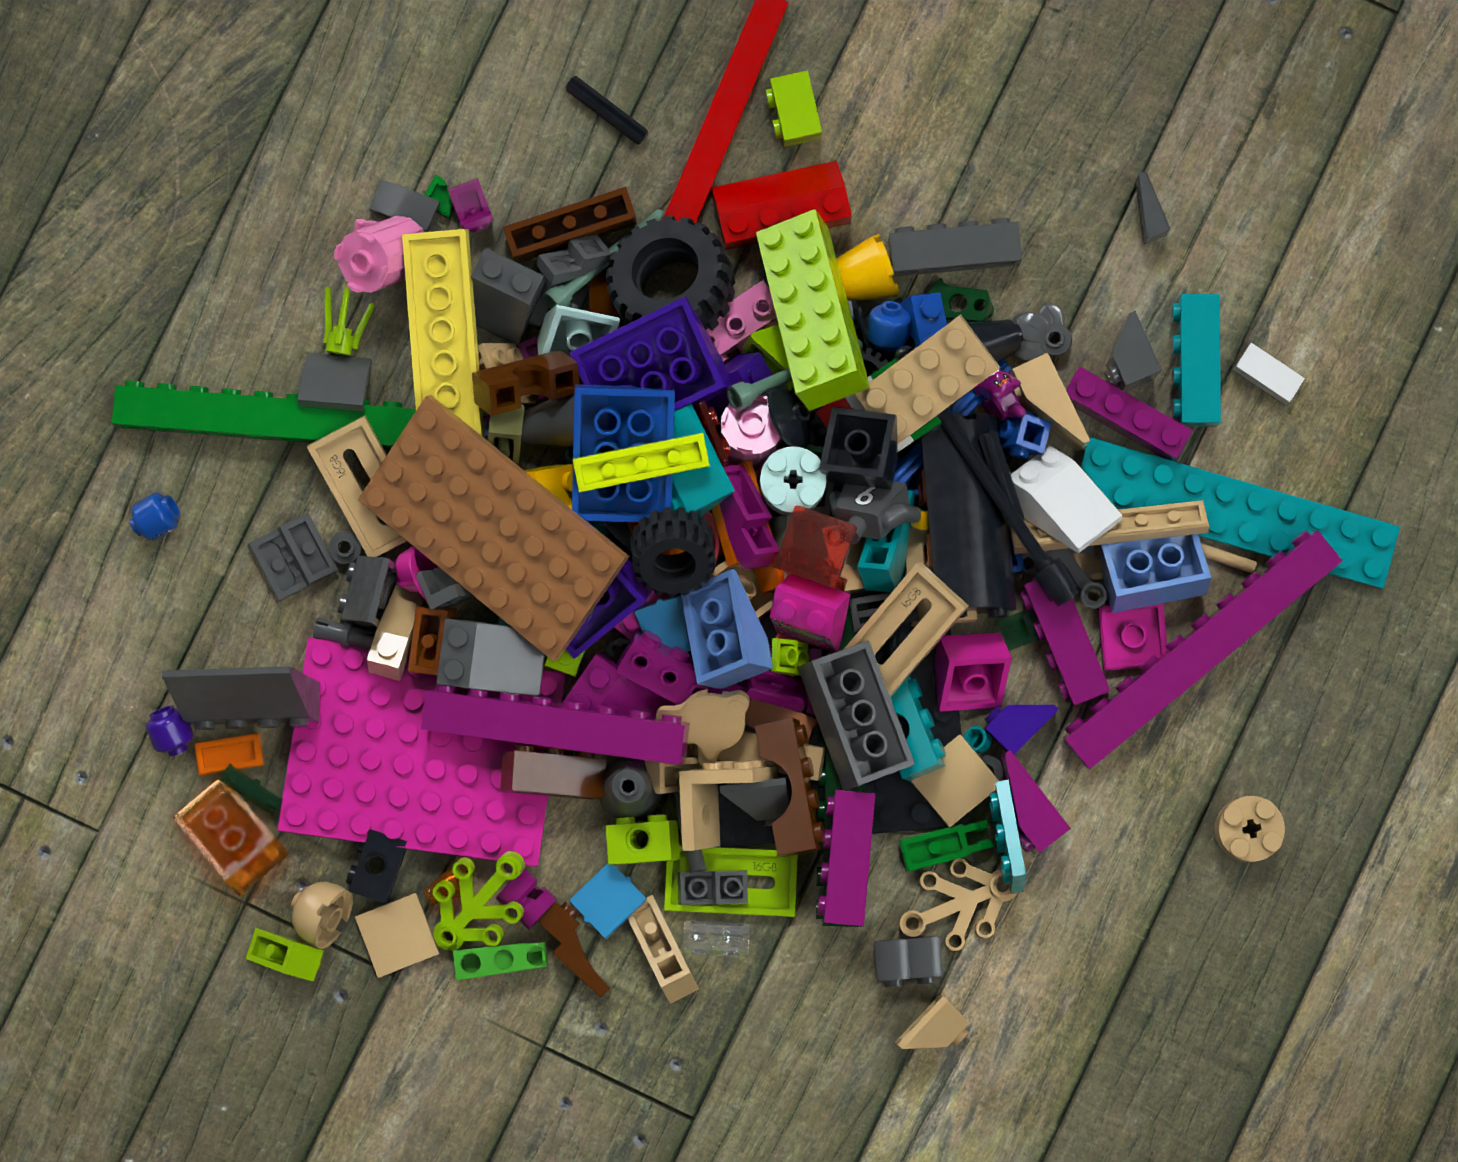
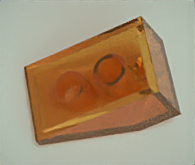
M223 775L173 816L177 824L239 897L290 854Z

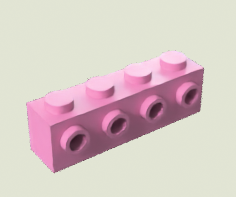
M764 280L733 299L732 302H729L728 306L730 309L724 318L720 316L717 319L719 325L712 331L709 328L706 330L724 363L729 360L727 356L729 353L737 348L739 351L742 349L753 332L779 325L771 292Z

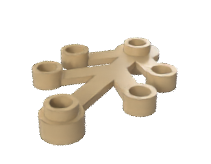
M962 858L955 859L950 863V873L956 878L966 876L985 886L971 891L939 878L933 871L924 872L919 879L923 889L928 891L936 890L955 899L922 913L913 910L905 912L899 920V927L905 935L910 937L919 936L923 933L927 924L960 911L952 932L948 933L945 938V945L949 950L959 951L965 945L964 936L977 903L989 898L984 918L976 923L975 932L981 938H990L994 934V923L1002 903L1013 899L1017 893L1011 894L1009 884L1005 892L998 891L996 883L1002 879L1001 869L990 874L969 865ZM956 862L964 863L966 869L963 874L954 872L953 867ZM928 874L933 875L936 880L932 887L925 886L923 882L924 877ZM910 917L918 920V927L915 930H910L906 926V921ZM983 922H987L991 926V931L987 935H983L979 931V926ZM952 935H958L961 938L960 946L952 947L949 944V938Z

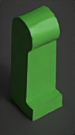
M546 942L519 943L453 951L456 981L548 967Z

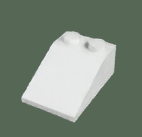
M1051 445L1045 449L1044 454L1036 455L1011 474L1025 519L1077 553H1080L1122 520V514L1073 459Z

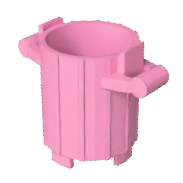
M399 215L380 222L356 219L354 231L344 236L341 244L336 245L334 251V259L338 260V266L348 282L346 287L357 293H372L405 280L402 234L424 233L423 228L413 221L412 218Z
M762 394L756 396V400L752 402L751 406L740 411H736L729 403L721 416V456L727 466L737 465L746 460L752 461L758 481L762 467L768 457L783 448V439L775 429L770 417L768 397Z

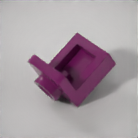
M478 178L448 188L462 229L477 232L488 227V223L493 221V217Z

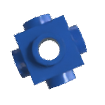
M1026 411L1022 418L1008 417L1004 419L999 428L1002 448L1009 450V456L1024 460L1031 455L1044 454L1051 422L1038 418L1036 413Z

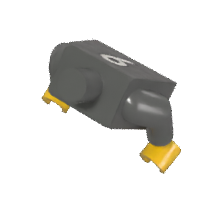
M893 481L891 490L844 484L841 492L833 491L829 496L833 517L838 519L842 538L851 544L858 543L862 536L878 540L882 539L891 529L904 522H910V526L916 529H929L928 511H921L918 507L910 506L906 483Z

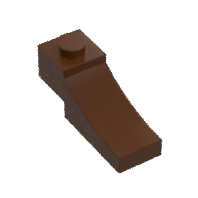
M554 902L538 920L546 930L561 942L553 954L602 998L611 987L596 972L583 951L576 930L580 925L576 918L580 914L567 902H564L562 905Z

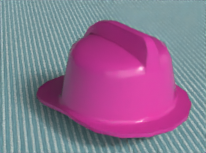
M412 545V547L403 551L396 559V583L399 587L409 592H419L426 600L416 573L432 570L438 566Z

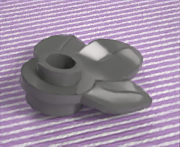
M1045 302L1039 314L1025 312L1013 318V323L1018 324L1023 332V342H1021L1020 349L1014 353L1017 358L1028 362L1045 353L1051 356H1061L1070 349L1072 335L1068 328L1064 326V314L1056 305ZM1053 335L1061 336V340L1057 344L1050 343Z

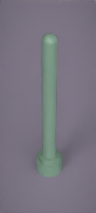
M656 210L637 226L642 228L647 225L646 221L654 218L657 222L662 221L665 213L662 210ZM627 233L624 237L628 239L631 233ZM619 241L609 248L611 253H618L617 244ZM609 262L583 276L570 280L564 286L561 284L559 286H552L543 294L544 302L550 309L556 305L569 307L572 295L609 266Z
M858 340L859 347H861L862 350L863 343L860 340ZM790 368L753 384L738 382L727 388V398L730 405L736 411L743 410L752 405V402L756 400V396L791 382Z

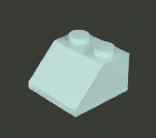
M556 305L545 314L537 339L538 355L561 350L571 357V351L616 330L619 326L620 318Z

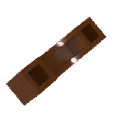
M794 718L755 725L760 758L773 761L781 766L787 773L792 787L791 801L787 810L772 823L777 856L789 857L823 850L821 842L825 841V830L822 822H818L816 809L820 808L816 789L812 790L810 777L814 776V769L811 758L806 757L804 744H808L805 725H800V720Z

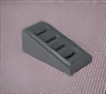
M1144 171L1138 174L1135 184L1142 240L1145 245L1167 236L1170 226L1149 176Z

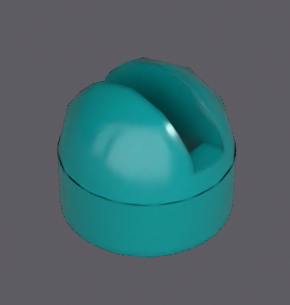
M972 726L964 734L963 738L976 753H985L992 745L991 735L980 726Z

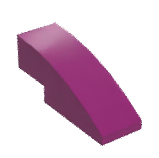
M744 465L725 466L723 468L735 492L719 504L734 553L743 570L768 567L780 553V549L766 525L772 518V515Z

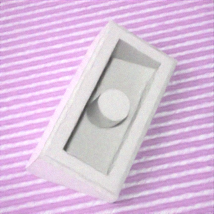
M1250 343L1233 368L1234 371L1285 405L1290 403L1305 379L1253 343Z

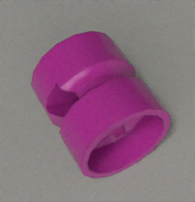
M525 868L495 898L502 905H507L512 901L520 903L524 909V915L519 921L528 930L558 900L545 887L538 888L537 879Z

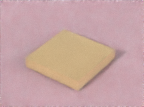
M417 893L355 916L378 978L440 954Z

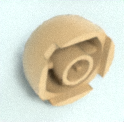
M316 882L306 887L302 892H298L291 903V909H293L292 925L298 936L306 943L319 949L329 947L341 933L336 930L341 918L347 923L353 906L352 893L348 892L344 887L330 882Z

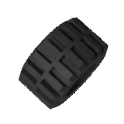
M665 507L662 512L652 511L649 518L644 516L639 520L640 526L634 527L633 536H631L632 566L636 579L639 583L643 582L645 589L648 591L654 589L655 594L661 596L663 593H668V597H676L677 593H682L684 596L690 594L689 590L691 589L699 590L702 588L701 583H707L711 579L710 573H714L716 558L711 527L707 525L704 517L698 518L697 512L691 510L687 513L685 508L678 507L677 510ZM670 549L684 550V552L675 555L662 554V552Z

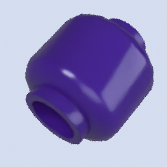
M170 705L160 708L149 715L150 720L146 723L145 727L153 748L157 752H168L169 756H175L188 749L186 744L192 740L194 733L190 723L183 720L178 709Z

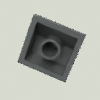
M1136 311L1129 313L1122 323L1106 364L1107 371H1104L1107 382L1124 392L1154 380L1162 371Z

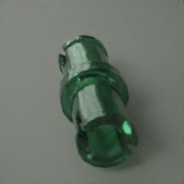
M231 763L228 764L226 770L222 772L218 779L242 795L241 799L248 802L249 800L271 817L275 815L276 810L282 805V798L280 799L260 785L261 781L259 779H251Z

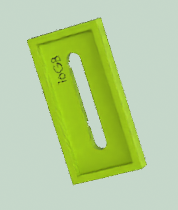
M679 845L680 860L667 861L664 911L795 917L798 855L780 857L777 856V850L721 847L702 849L706 871L747 870V875L770 876L775 880V885L771 889L747 888L748 903L678 905L677 872H690L686 852L682 851V846Z

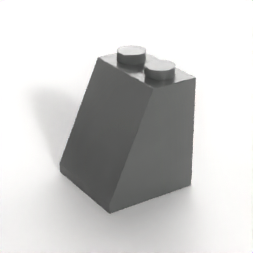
M485 248L471 275L476 326L518 346L530 326L529 319L546 285L545 277Z

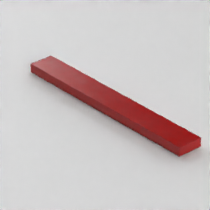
M785 0L754 1L664 216H674L676 221H680L681 217L691 218L696 225L789 2Z

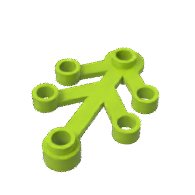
M514 851L505 852L496 862L497 871L476 895L474 894L472 875L475 870L473 861L463 857L453 865V874L459 879L462 911L456 918L452 897L455 894L454 885L448 880H442L433 888V896L439 901L441 921L435 926L433 936L440 948L454 951L459 949L465 941H483L488 946H496L504 937V931L499 925L491 924L487 928H466L467 924L472 919H504L509 924H515L523 917L524 909L520 903L515 901L509 902L507 905H485L506 880H514L523 872L525 862L519 853ZM504 863L510 864L513 872L506 871L503 866ZM459 864L466 865L468 873H463L459 868ZM440 887H445L448 890V896L441 894ZM508 908L515 909L517 917H512L508 912ZM488 931H494L498 938L496 940L490 938ZM444 932H450L453 935V940H449Z

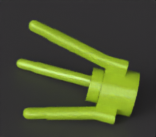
M345 281L338 326H333V330L331 288L329 286L325 287V334L323 343H326L325 351L351 356L352 349L358 350L360 338L375 305L373 303L368 305L354 336H351L352 329L345 328L351 289L346 287L348 282Z

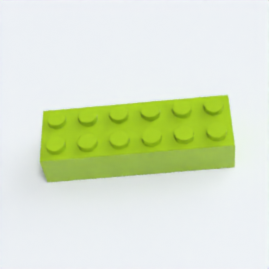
M813 209L756 232L796 395L807 409L811 411L870 388L829 228L816 209Z

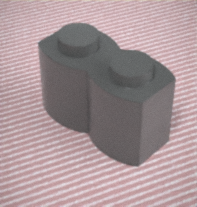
M940 936L874 941L877 981H884L885 987L903 986L904 979L917 978V984L937 983L936 976H943Z

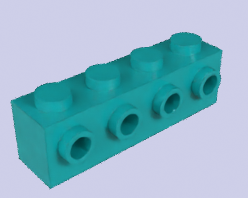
M1180 294L1177 298V303H1172L1171 309L1172 322H1177V335H1172V354H1177V367L1172 368V386H1177L1178 399H1173L1172 417L1178 418V422L1186 427H1217L1221 423L1220 294Z

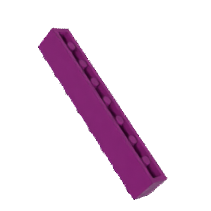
M436 684V689L432 688L425 692L421 730L677 765L685 763L690 723L681 722L682 716L662 714V719L649 718V712L641 710H630L629 715L616 713L617 708L611 706L597 705V711L584 709V703L565 701L564 706L552 705V699L545 697H532V702L519 700L520 695L515 693L500 692V697L487 696L488 690L468 688V693L455 692V686Z

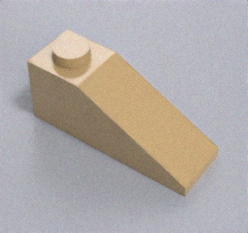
M396 583L376 630L367 658L369 673L401 681L411 649L416 606L424 605L426 601L419 592H409L399 587Z
M651 895L628 918V921L665 996L671 1004L699 990V987L653 895Z

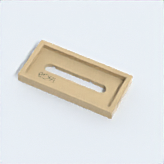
M365 415L307 446L367 557H377L407 541L389 525L382 524L372 511L358 501L363 490L344 459V451L346 449L354 450L370 480L387 456Z
M921 561L915 564L844 648L846 649L869 640L873 653L876 655L885 642L918 606L920 601L923 599L930 600L932 607L887 661L882 665L878 664L890 697L969 607Z

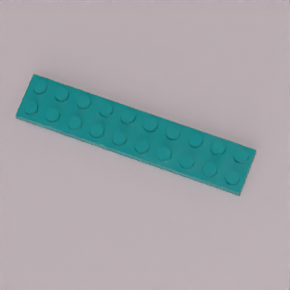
M1089 437L1090 442L1085 447L1080 468L1117 510L1203 500L1209 523V532L1198 534L1200 538L1269 558L1279 551L1286 554L1294 547L1291 541L1303 531L1307 530L1309 534L1312 531H1319L1343 560L1328 575L1380 590L1384 589L1400 526Z

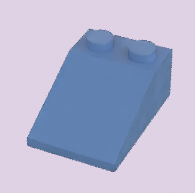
M731 569L712 577L707 583L702 582V588L697 591L691 589L688 595L683 596L681 593L697 684L723 689L773 669L767 636L736 570Z

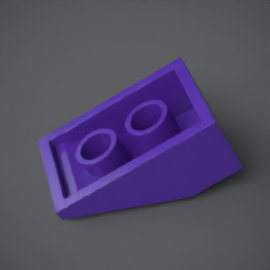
M629 559L566 648L574 659L641 606L654 589L648 591L643 587V582H638Z

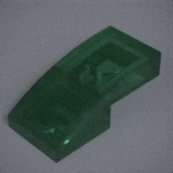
M1034 608L997 620L1000 632L1009 651L1040 641L1033 624L1038 621Z

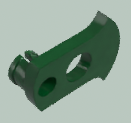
M941 277L934 283L928 293H941L945 317L949 320H954L961 314L965 321L981 322L991 318L994 313V307L987 290L949 286L944 283ZM956 296H964L967 299L966 308L960 312L952 311L950 308L951 300ZM985 302V309L978 311V307Z

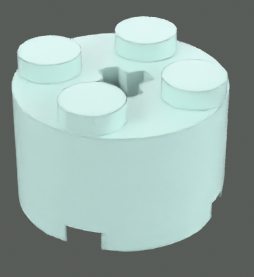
M785 447L768 457L761 470L760 492L770 508L780 515H794V517L805 515L818 505L825 491L826 474H822L819 470L821 461L816 454L801 447ZM791 474L796 475V479L802 481V483L797 484L796 489H790L789 483H784V480H788Z

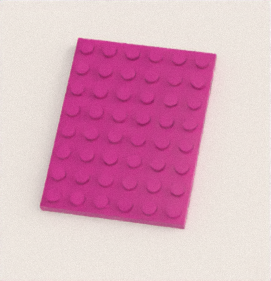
M308 638L302 673L320 682L319 722H308V727H294L278 824L279 832L365 843L369 830L372 829L384 833L389 839L395 840L399 838L407 841L406 846L399 847L408 850L497 862L505 852L514 851L523 857L525 866L538 867L548 796L500 792L503 752L514 751L515 745L534 746V752L545 753V748L553 747L421 730L425 692L432 688L436 689L437 675L408 671L410 652L401 681L369 673L367 664L369 649L351 645L345 648L341 647L340 643ZM543 670L540 696L519 694V700L532 702V697H545L552 699V705L560 706L563 700L566 674ZM456 687L455 692L468 693V688ZM488 690L487 696L500 697V692Z

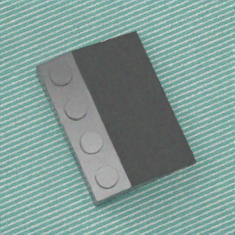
M290 666L162 671V678L183 720L193 724L196 730H214V725L226 724L227 729H245L246 724L257 723L258 728H276L277 723L289 722V727L301 728L308 727V722H319L320 682Z

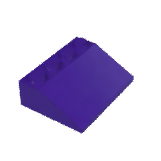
M686 296L570 352L572 359L578 362V372L584 385L675 390L674 412L690 404L695 407L726 392L727 388L733 385L720 354Z

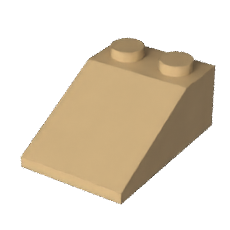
M1045 353L1013 368L1010 374L1021 382V385L1014 390L1020 405L1026 411L1036 413L1038 418L1051 422L1050 431L1077 452L1083 450L1090 442V439L1049 354Z

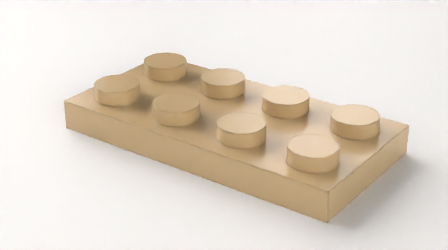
M960 314L869 383L870 388L854 395L866 411L895 414L897 416V444H899L1001 367Z

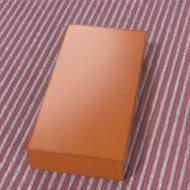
M260 733L194 743L199 776L265 766Z

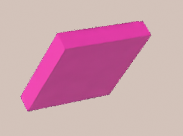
M1163 603L1112 613L1110 605H1103L1097 608L1103 671L1140 668L1153 655L1160 658L1168 651L1165 647L1167 637Z

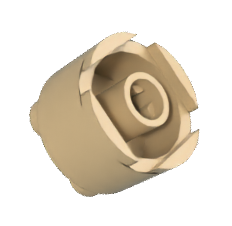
M1245 796L1228 802L1219 812L1214 823V836L1219 848L1229 857L1240 862H1256L1267 859L1281 847L1285 834L1284 820L1278 808L1271 801L1258 796ZM1247 820H1249L1250 825L1256 826V831L1252 833V838H1250L1248 833L1244 834L1242 831V827L1247 826Z

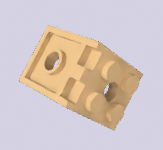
M748 760L746 762L716 761L714 763H703V769L679 771L682 851H695L720 846L718 784L754 783L778 779V766H766V760Z

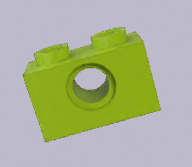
M667 815L647 816V822L636 823L635 817L616 818V825H606L608 865L680 860L677 821H667ZM641 831H645L649 838L647 846L643 849L637 843V836Z

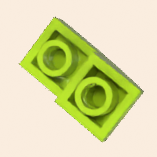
M772 638L773 669H771V672L800 676L797 667L809 662L808 644L798 642L797 640Z

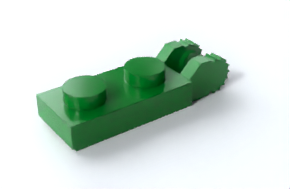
M988 820L965 826L959 824L899 840L906 871L910 872L967 857L972 852L995 847L993 840H982L968 846L965 833L985 830L989 827Z

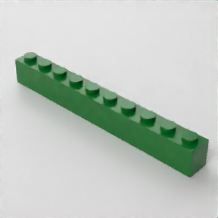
M125 381V386L115 385L112 424L116 428L313 443L365 415L382 447L391 450L416 412V406L415 409L402 408V403L384 401L383 406L370 405L369 400H365L364 411L298 406V394H286L285 399L273 398V393L266 391H254V396L241 395V390L223 388L221 393H209V388L202 386H189V391L176 390L177 386L173 384L158 383L157 388H146L143 382Z

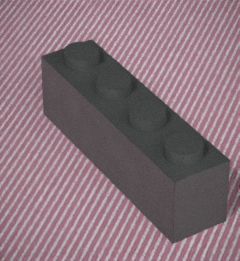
M1010 218L992 219L991 224L978 225V221L974 220L959 223V227L946 228V224L943 223L931 224L927 226V230L914 231L912 226L899 227L895 229V233H890L888 238L890 263L894 272L893 277L1017 266L1022 261L1018 221L1010 222Z

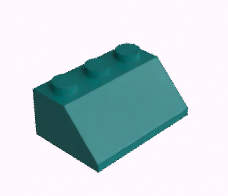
M692 404L674 412L673 438L703 433L710 466L673 473L672 510H677L678 507L685 508L687 513L693 510L698 513V518H700L734 493L735 490Z

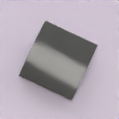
M307 353L300 382L298 406L364 411L372 359Z
M309 513L279 526L277 530L247 545L277 603L338 571Z

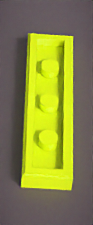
M703 433L573 459L579 492L710 466Z

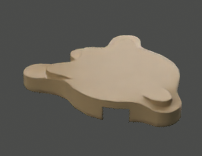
M708 689L691 695L682 704L661 706L657 710L656 719H662V714L682 716L681 722L690 723L687 746L692 743L698 745V762L703 767V763L716 762L722 750L732 747L740 740L745 729V716L750 699L741 690L723 691L721 695L708 693Z

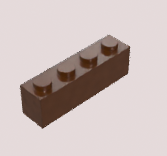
M623 187L504 226L503 230L514 262L521 263L537 258L541 254L567 248L570 239L592 235L601 237L637 225V219L627 188Z

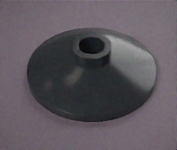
M782 386L772 389L768 397V408L771 420L778 434L791 447L803 448L807 446L811 436L809 410L789 389Z

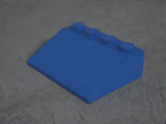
M576 384L574 396L573 459L673 439L675 390ZM573 465L572 510L586 521L639 522L644 516L649 518L652 511L662 512L665 507H671L672 510L673 474L579 492Z

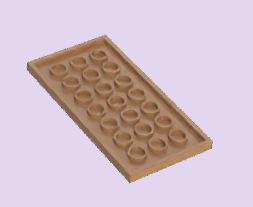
M432 395L424 398L358 498V501L552 661L559 660L630 557Z

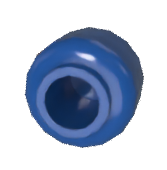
M886 301L882 305L874 307L869 314L868 340L876 349L883 352H894L906 345L911 326L909 312L894 301Z
M156 492L133 505L130 525L138 536L143 535L145 538L155 541L177 528L178 518L181 515L180 510L171 496H164Z

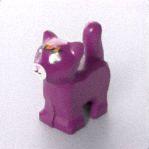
M997 370L973 388L976 395H984L988 403L983 401L981 405L989 415H994L999 419H1006L1008 417L1022 418L1026 414V410L1020 405V401L1014 392L1021 385V382L1006 371Z

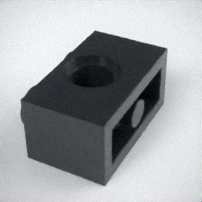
M370 829L366 842H359L356 852L361 853L358 865H351L346 879V883L350 884L349 892L388 904L407 850L402 847L406 846L407 841L399 838L392 840L387 838L384 833ZM374 856L381 857L385 863V868L379 875H372L367 868L368 861Z

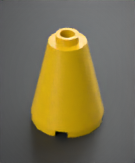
M879 234L869 237L836 258L847 301L889 298L900 294L898 285L894 284L892 278L894 275L893 268Z

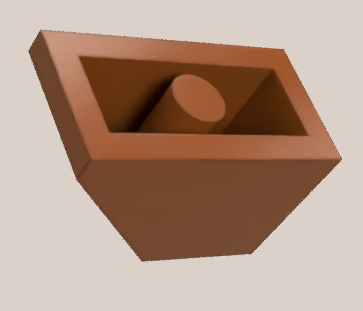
M428 604L416 606L408 671L438 676L445 618H456L457 608L449 607L430 610Z

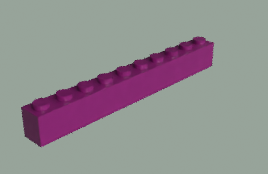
M1305 530L1291 541L1294 547L1286 554H1283L1282 551L1276 553L1266 562L1269 568L1258 575L1257 572H1254L1241 583L1244 588L1235 596L1231 592L1215 604L1219 608L1209 617L1206 613L1201 615L1190 625L1194 630L1184 638L1181 634L1173 638L1166 644L1165 647L1168 651L1160 658L1156 655L1150 657L1140 666L1143 672L1134 679L1130 675L1115 687L1118 692L1109 700L1105 696L1090 707V710L1093 712L1084 720L1078 717L1065 728L1067 734L1063 737L1064 741L1088 769L1098 764L1343 561L1319 531H1312L1309 534Z

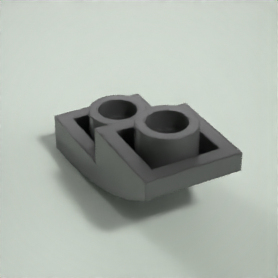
M747 870L704 871L697 874L677 872L678 905L748 903Z

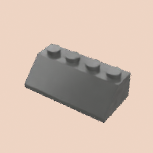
M869 640L797 667L843 791L915 765Z

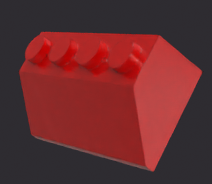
M837 161L712 187L725 250L758 244L756 232L813 209H816L828 228L851 224V209L845 183Z

